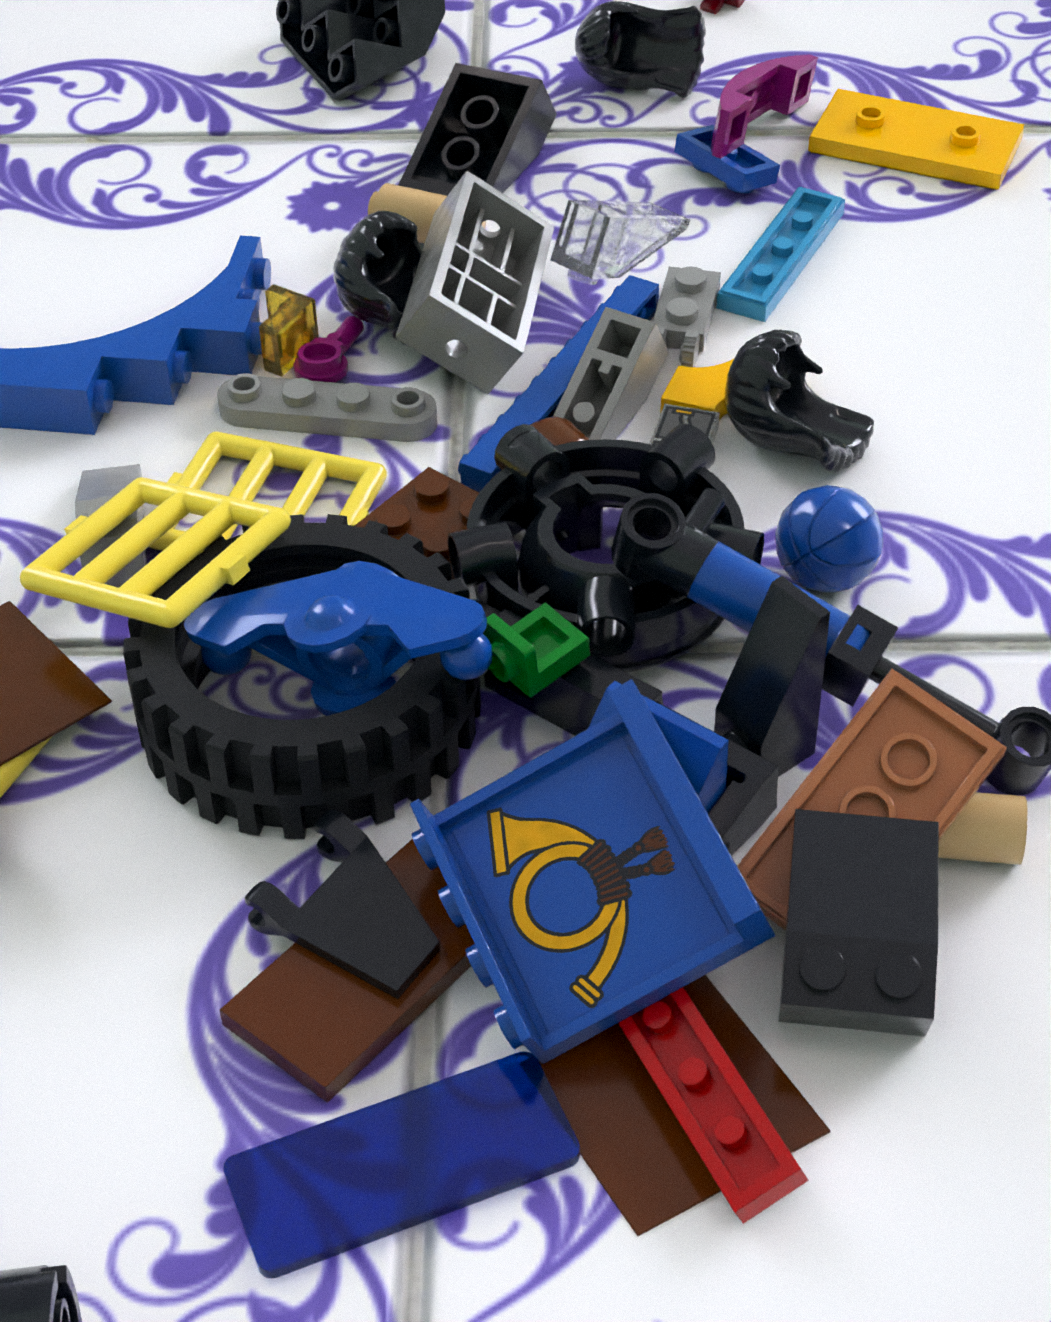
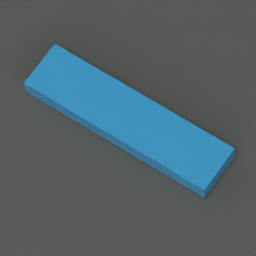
M798 187L718 291L716 308L766 322L843 216L845 199Z

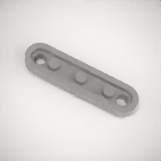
M243 373L235 375L224 382L217 392L221 418L226 423L236 427L414 442L425 439L437 428V406L435 399L430 394L412 387L393 388L369 386L361 383L346 384L311 381L305 378L264 377Z

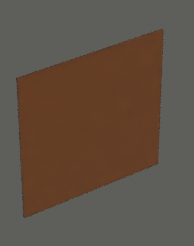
M11 601L0 606L1 766L112 702Z
M704 975L684 986V989L790 1152L793 1153L830 1133L831 1130L709 978ZM618 1023L545 1064H542L535 1058L519 1066L637 1236L721 1192Z

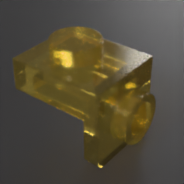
M273 284L265 291L268 319L259 326L264 370L282 377L293 367L296 358H298L299 348L313 341L314 338H319L315 299Z

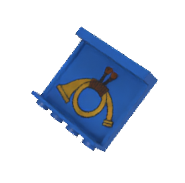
M633 679L608 692L618 711L617 713L439 813L432 815L419 799L410 803L420 826L419 830L411 834L415 846L430 870L440 868L447 883L445 887L438 890L440 900L457 928L466 924L475 943L465 949L467 958L483 986L487 988L494 984L503 1005L493 1010L501 1031L513 1049L524 1045L542 1064L547 1063L776 936Z

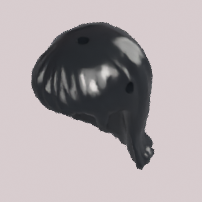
M623 1L605 2L592 9L577 29L575 36L576 56L582 69L588 75L607 86L638 90L658 88L676 93L682 98H687L697 85V79L701 75V65L704 62V37L706 35L705 20L696 6L673 10H657Z
M377 211L371 213L355 224L350 233L343 239L333 267V278L342 305L360 320L385 327L392 331L393 338L396 337L422 254L417 240V226L414 222L394 212Z
M772 330L747 341L738 350L730 366L725 387L727 413L738 432L751 443L765 449L796 453L818 459L825 469L837 472L841 468H849L851 463L861 459L869 446L870 438L874 432L875 421L867 415L825 401L809 387L805 379L806 373L821 374L823 369L803 353L800 347L802 343L801 336L794 331Z

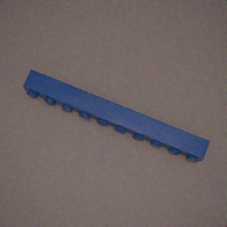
M629 275L620 286L615 287L612 295L605 303L599 305L595 314L582 324L581 329L572 339L567 340L564 348L556 357L550 359L547 367L538 376L533 378L529 387L515 398L510 408L497 418L496 423L486 434L481 435L472 450L462 456L458 465V473L460 474L462 484L480 493L484 486L501 471L494 459L495 449L500 439L515 426L522 424L531 425L536 421L553 417L605 307L651 320L655 315L659 302V284Z

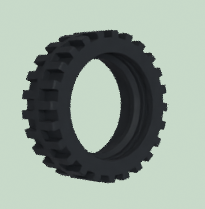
M300 514L290 515L291 523L289 528L248 563L250 572L235 585L224 584L206 601L336 570L345 563L356 561L376 563L393 571L401 578L470 599V592L462 578L459 577L452 580L451 563L438 552L426 558L423 552V541L408 533L397 540L388 536L387 525L371 520L362 528L348 525L347 516L328 514L326 523H304V515ZM242 525L243 533L250 527ZM222 535L204 549V552L197 555L151 596L167 600L241 535L227 540ZM132 618L128 619L130 638H125L123 641V656L142 748L145 749L148 766L155 778L166 777L168 792L180 804H185L195 797L200 817L215 824H219L223 817L227 815L237 819L239 832L260 836L263 826L283 828L284 839H305V829L313 828L315 822L325 812L334 809L346 815L351 821L371 815L377 825L394 818V804L408 798L411 802L419 799L422 802L432 794L431 778L437 774L445 779H449L459 767L458 747L470 749L476 736L475 718H478L481 712L480 677L467 681L452 677L440 662V652L412 658L413 664L394 685L377 697L352 709L310 719H268L231 710L211 700L198 690L211 670L203 663L201 646L189 639L184 626L185 620L174 628H165Z

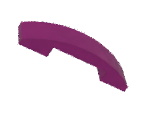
M807 54L771 59L753 65L735 75L725 85L720 96L711 143L712 156L721 159L743 145L748 123L770 109L789 115L809 101L818 57Z

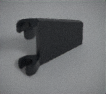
M334 809L328 810L314 824L315 831L323 834L317 842V850L323 857L342 863L300 908L276 886L266 881L259 882L244 898L245 903L254 908L248 915V922L255 930L267 935L284 936L399 999L440 951V942L368 836L343 813Z

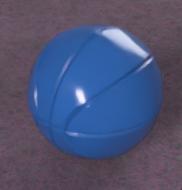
M825 485L803 491L783 510L775 532L776 551L781 566H784L783 569L786 573L807 589L824 593L849 590L859 585L875 569L883 548V528L875 509L864 497L849 488Z

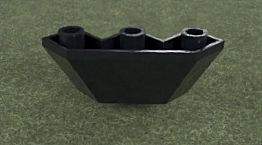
M278 0L276 18L280 23L281 42L332 99L341 101L426 55L445 15V0Z

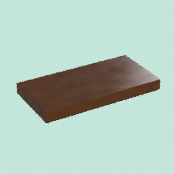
M413 839L392 856L386 864L439 940L440 951L399 999L294 943L220 1009L223 1026L327 1103L471 967L465 949L475 943L466 924L457 928L446 912L440 900L438 890L445 887L447 883L439 867L434 870L429 869L418 852Z

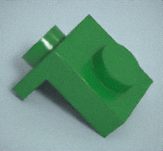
M546 602L511 627L494 613L486 617L487 626L483 634L492 645V663L489 666V670L502 682L510 680L529 698L590 656L589 638Z

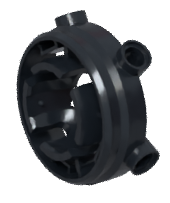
M522 424L515 426L500 439L495 449L494 459L501 471L484 486L475 499L469 513L467 529L449 533L447 540L455 579L462 578L467 587L474 586L477 600L501 612L507 609L522 618L546 602L589 638L590 653L625 672L655 667L684 655L711 636L721 625L724 618L658 580L638 582L623 575L617 570L614 563H592L571 556L570 554L576 551L600 549L603 531V507L624 508V505L637 495L657 493L674 501L680 507L684 517H686L705 489H716L723 495L725 505L705 534L758 564H761L764 548V533L744 528L743 516L733 494L717 476L708 470L715 461V450L710 439L703 431L689 424L677 425L655 446L641 442L611 439L576 441L554 446L532 425ZM524 529L526 533L522 540L517 561L513 537ZM640 535L642 538H645V539H648V540H655V539L652 538V537H649V536H646V535Z

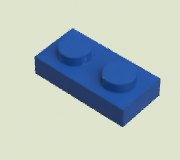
M714 125L677 134L674 152L692 162V166L695 169L710 173L723 181L731 191L746 194L753 192L754 189L777 182L780 165L746 144L741 145L721 159L712 156L711 143Z

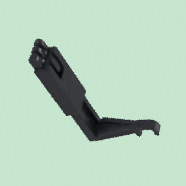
M471 599L481 604L486 617L494 613L510 627L522 619V617L507 609L501 612L480 600ZM591 653L589 657L531 698L510 680L508 682L500 681L489 668L484 674L485 687L574 736L588 729L606 688L614 680L624 684L633 679L641 695L663 705L661 690ZM729 740L726 789L708 815L732 856L777 808L778 765Z

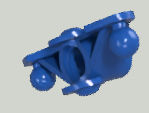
M364 561L345 563L336 570L206 601L191 613L184 622L189 639L201 646L203 663L213 673L229 676L241 672L249 664L253 649L313 681L311 688L312 698L317 710L325 716L352 709L377 697L396 683V680L391 675L412 658L440 652V662L444 669L452 677L464 681L479 678L492 663V645L483 634L487 626V618L481 604L462 596L401 578L393 571L381 565Z

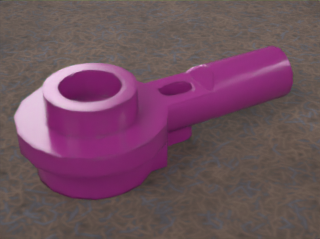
M348 316L337 330L328 334L326 338H314L313 341L302 345L298 350V358H296L293 364L295 377L311 381L334 383L345 377L349 369L348 361L344 354L363 332L364 325L358 317Z

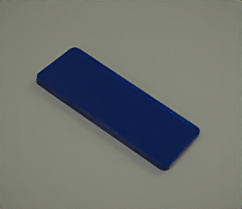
M522 1051L234 1154L225 1161L223 1170L258 1270L264 1277L277 1278L570 1168L579 1161L580 1144L538 1059L532 1053Z

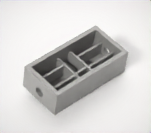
M466 171L434 213L395 338L489 394L524 353L555 226L469 171ZM486 220H492L499 225L500 229L496 232H490L485 230L481 223Z

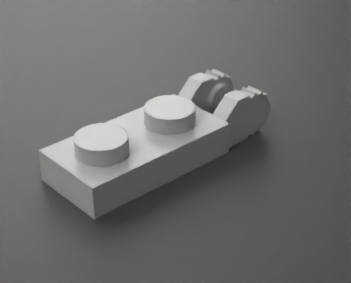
M669 266L653 322H656L666 347L680 349L679 361L681 366L695 367L699 351H704L717 302V293L720 290L721 272L706 271L692 266L683 268Z

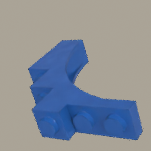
M240 235L228 266L212 282L176 307L150 320L124 330L73 343L32 348H0V428L95 435L104 413H110L114 401L174 405L182 384L189 383L192 372L226 375L252 374L258 355L266 354L269 337L267 323L260 322L259 296L262 290L269 289L271 282V262L268 258H263L261 237Z

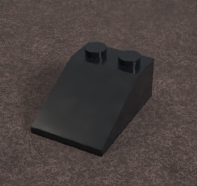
M455 63L398 185L448 196L464 173L469 171L501 193H504L539 155L557 115L543 81Z
M795 809L778 1022L926 1036L934 1020L938 955L939 822Z

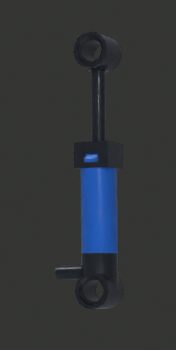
M711 488L705 489L686 517H684L680 507L674 501L663 495L643 493L631 498L624 505L611 547L612 561L617 570L626 577L638 582L658 580L743 630L750 632L772 581L781 576L705 534L725 505V499L721 492ZM640 535H646L654 538L655 540H648L642 538ZM795 585L830 611L822 690L853 707L869 679L880 684L889 671L894 669L1007 747L1005 755L987 777V781L998 791L1009 795H1025L1034 791L1042 783L1051 770V714L1036 707H1019L1011 710L1004 718L1002 717L1000 722L993 720L884 658L883 656L898 630L897 626L860 605H857L850 616ZM1015 746L1023 748L1029 753L1030 757L1020 753Z

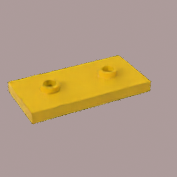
M837 89L809 136L808 151L999 190L1022 141L1025 124Z

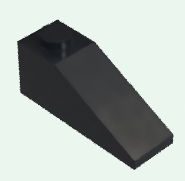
M783 576L772 581L716 706L714 725L715 733L778 765V777L815 753L830 611Z

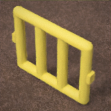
M212 432L206 437L183 474L174 472L167 483L200 490L221 456L247 460L250 462L230 492L229 497L253 502L274 466L302 471L301 477L282 509L286 510L289 515L303 514L305 516L327 477L357 482L339 515L347 516L348 525L355 526L369 515L368 510L386 480L387 471L382 464L223 432ZM175 524L150 545L149 548L163 551L186 531L176 530L177 524ZM238 524L232 525L222 534L225 540L230 539Z
M139 477L89 517L81 515L64 528L66 535L21 571L20 583L25 589L157 626L174 628L224 584L235 585L250 572L248 563L289 528L291 518L286 510L279 507ZM144 503L158 506L74 576L61 573L62 570ZM187 514L203 516L118 588L105 584ZM239 524L250 527L167 600L151 596L232 525Z

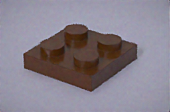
M428 467L355 526L364 528L369 520L385 524L388 527V536L399 540L408 533L423 541V552L426 558L438 552L450 562L447 543L448 534L467 529L469 513L479 492ZM451 566V575H452V580H453V579H455V577H454L453 570H452V566Z

